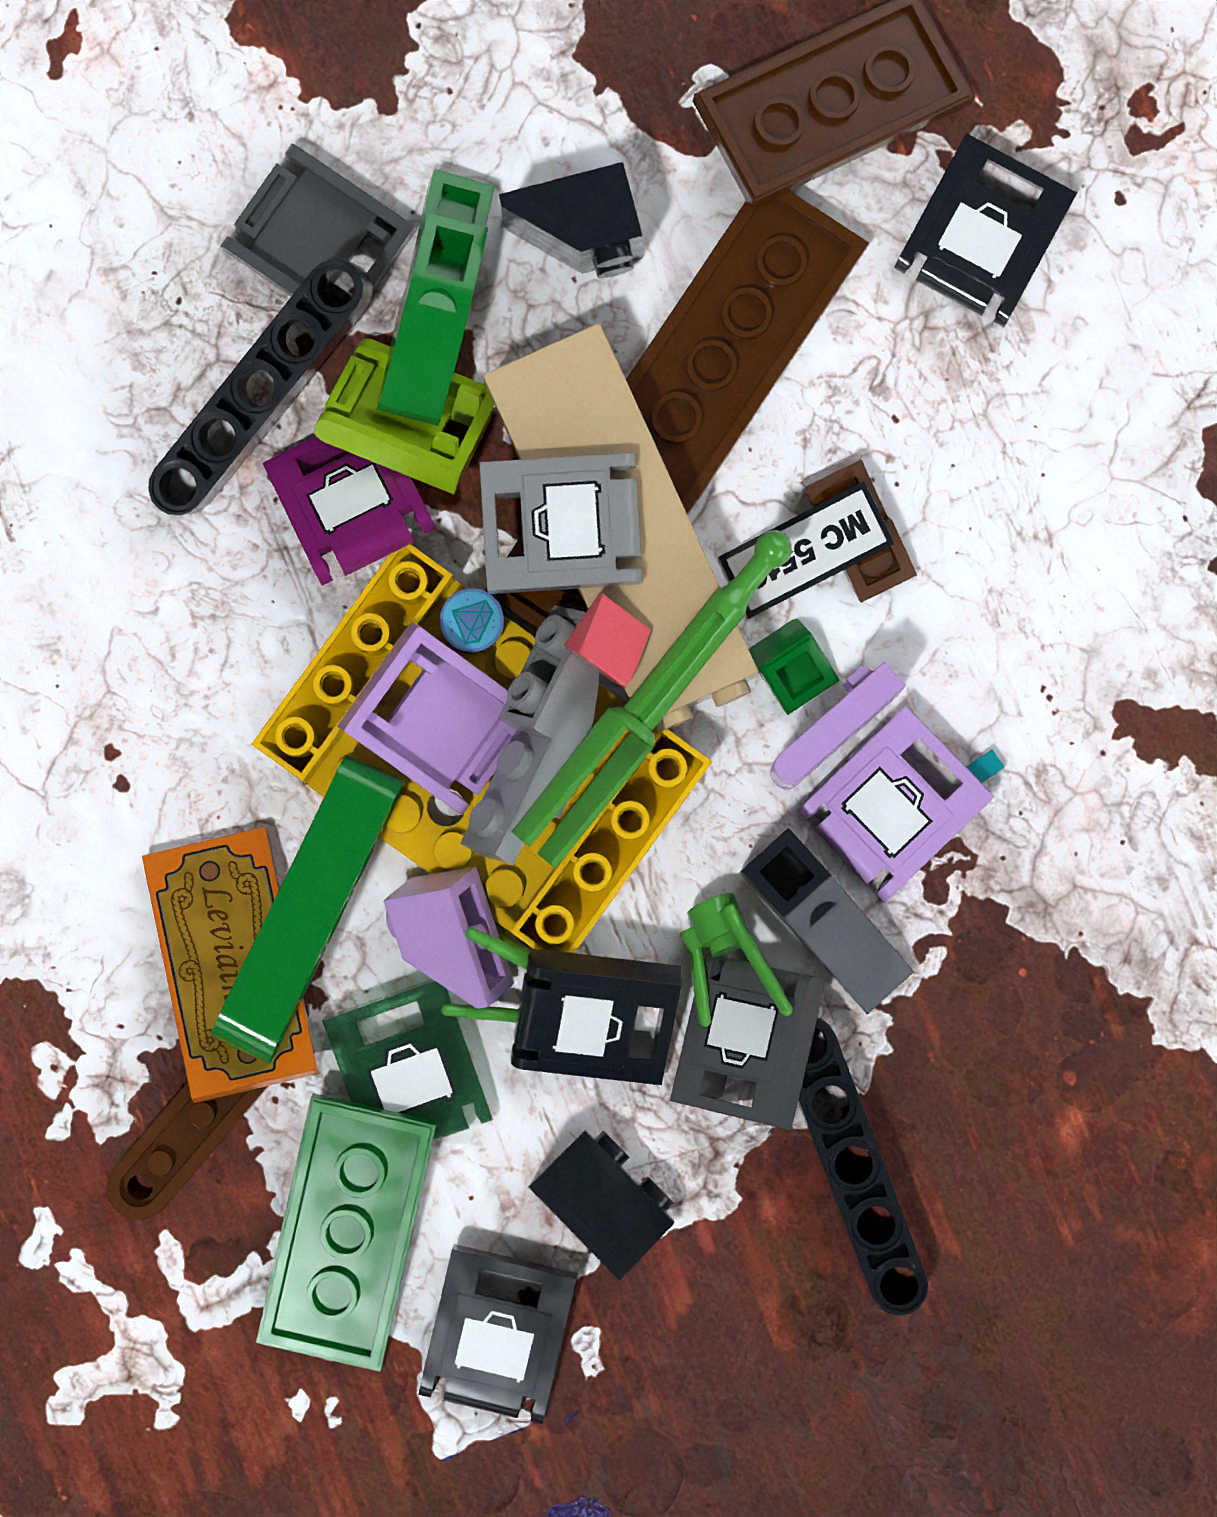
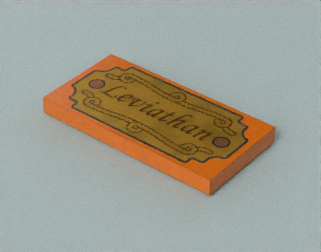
M261 827L142 855L190 1094L194 1103L320 1074L304 998H302L270 1064L210 1037L225 1000L280 889L267 829Z

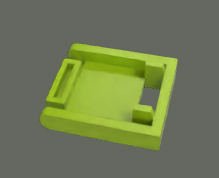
M372 339L361 340L354 356L351 355L325 404L323 413L315 425L314 432L316 436L325 443L455 494L496 410L486 385L453 373L438 426L376 410L390 346ZM449 419L469 426L460 447L459 438L443 432Z

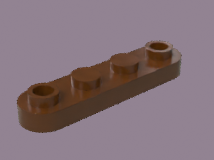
M187 1082L112 1169L107 1180V1196L112 1207L120 1215L133 1220L148 1219L163 1211L270 1086L194 1103ZM137 1175H145L152 1182V1193L146 1199L136 1198L131 1192V1181Z

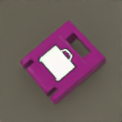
M316 436L262 464L322 586L333 581L330 568L322 558L323 555L331 551L334 552L345 576L413 543L414 540L402 516L412 511L414 512L416 523L422 528L425 535L436 530L411 477L352 453L309 473L349 453L321 441Z

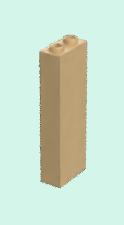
M597 323L484 374L483 378L519 460L617 453L635 454V468L610 471V480L636 479L641 558L616 560V570L625 568L642 569L643 583L578 589L587 610L599 593H602L651 629L633 678L626 688L622 687L629 701L705 606V603L713 593L721 588L600 323ZM738 625L731 631L655 728L658 733L666 729L670 730L691 720L693 716L689 708L712 698L716 707H720L751 692L747 682L757 678L758 669Z

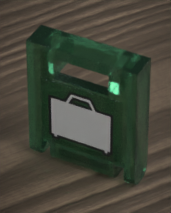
M433 979L323 1017L322 1022L351 1102L436 1121L437 1126L433 1141L470 1129L462 1107L464 1105L474 1103V1111L481 1124L494 1120L458 1017L445 1016L441 1013V1007L444 1004H453L449 991ZM417 1001L425 1024L366 1044L359 1021Z

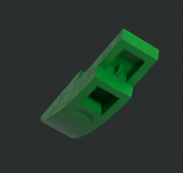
M434 169L428 184L407 284L399 305L376 410L436 426L439 425L478 277L488 232L486 224L495 186Z

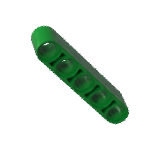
M348 754L345 755L225 1000L210 1037L267 1064L271 1063L389 820L405 781Z

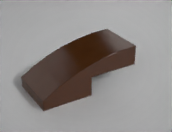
M855 455L800 483L813 508L865 481L895 544L843 570L858 601L862 603L917 576V573L893 520L885 512L862 459Z

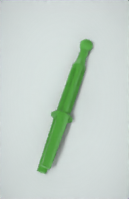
M772 530L765 532L758 538L754 547V555L740 573L730 583L713 593L705 603V606L623 708L612 707L605 711L511 831L513 835L530 847L624 732L628 730L630 732L538 851L537 854L554 868L560 864L655 746L653 729L731 631L743 619L749 601L759 585L772 569L781 567L788 561L792 553V544L784 533Z

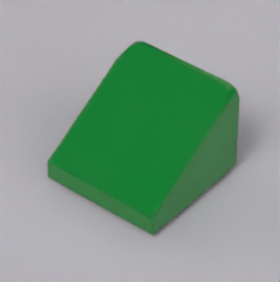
M795 618L748 649L759 675L787 715L840 681L812 633L799 619Z

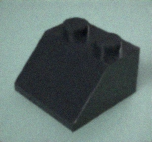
M623 162L499 194L502 217L507 231L581 274L596 271L597 278L617 276L631 271L634 268L633 260L643 258V234Z
M585 1129L530 1183L528 1188L620 1281L675 1223L674 1219L667 1213L675 1203L649 1176L639 1184L622 1167L630 1157L604 1130L594 1138Z

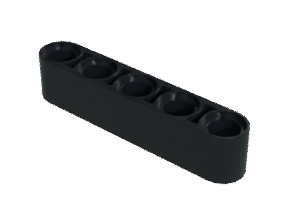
M331 259L320 263L311 271L154 468L149 478L148 491L151 501L159 510L168 515H188L202 511L214 500L367 308L372 299L373 286L370 276L361 266L349 261ZM344 271L353 279L355 286L354 295L345 306L336 307L327 299L325 287L330 276L336 272ZM303 320L313 329L315 341L310 352L298 357L288 349L286 333L295 322ZM259 370L269 373L275 384V394L271 401L264 406H258L253 403L247 393V382L250 376ZM220 419L228 422L233 427L236 435L235 444L226 455H219L214 452L208 442V431L211 425ZM178 469L190 472L196 483V493L187 504L177 502L170 494L169 480Z
M817 1018L815 1028L824 1036L825 1049L819 1059L806 1065L798 1105L869 1294L878 1307L889 1314L898 1316L911 1314L920 1308L927 1297L929 1288L927 1276L836 1034L828 1023L821 1018ZM825 1086H836L847 1097L848 1106L846 1113L836 1122H822L813 1112V1097L818 1090ZM857 1146L864 1149L869 1156V1172L858 1182L850 1183L843 1181L835 1171L836 1157L846 1147ZM878 1206L885 1208L892 1217L893 1225L891 1232L885 1239L879 1242L864 1240L858 1233L857 1227L860 1215L870 1207ZM896 1267L907 1268L912 1272L915 1279L913 1293L909 1298L901 1302L888 1301L883 1297L880 1289L883 1275L888 1270Z

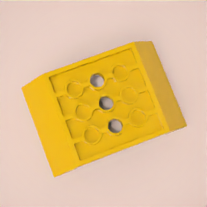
M409 544L388 555L251 745L323 797L346 754L405 781L401 794L380 838L429 874L476 866L494 921L534 950L542 949L575 953L713 761L670 730L666 729L658 733L656 728H654L652 731L655 739L653 749L560 864L554 868L537 854L628 736L630 732L626 730L568 800L561 818L554 817L530 847L524 843L514 865L478 855L461 845L460 843L469 826L471 812L482 800L495 772L478 795L454 780L448 790L459 793L469 806L458 823L452 826H440L431 819L429 814V802L434 795L341 730L337 725L411 622L427 631L506 690H509L511 683L520 675L535 645V637L503 615L504 627L499 640L488 650L470 654L458 651L452 647L445 639L440 627L441 610L450 596L467 588L456 581L452 573ZM409 660L372 712L387 721L422 672V669ZM601 684L598 687L592 728L608 708H623L626 705V702Z

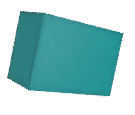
M993 749L966 766L981 783L1005 768Z

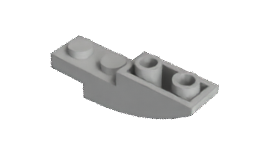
M554 605L548 618L538 628L535 645L520 675L514 679L509 687L507 701L498 719L516 729L510 743L502 750L498 758L497 770L482 800L472 810L469 826L460 843L478 855L514 865L524 842L513 835L511 831L591 731L600 672L563 646L586 612ZM566 804L557 813L555 818H561Z

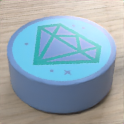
M468 588L454 593L447 599L441 610L440 627L447 642L458 651L470 654L480 653L491 648L499 640L504 627V617L501 606L491 594L480 589Z

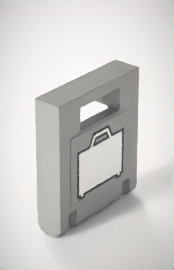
M617 453L480 462L488 594L642 584V569L625 568L616 570V560L641 558L636 479L610 480V471L635 468V454ZM496 498H521L524 556L499 558Z

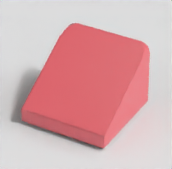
M599 593L563 646L610 681L626 688L633 678L651 629L607 596Z

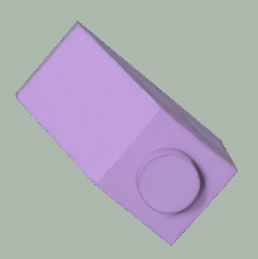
M476 866L410 878L383 900L386 907L387 926L391 935L397 940L403 960L476 1009L489 1007L514 984L507 960L469 940L465 935L466 930L473 927L500 940Z

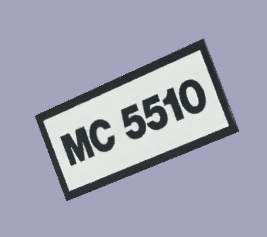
M865 481L769 530L784 533L792 544V553L788 561L781 567L772 569L756 589L747 606L746 615L749 619L895 544ZM761 535L719 556L730 582L754 555L755 544Z

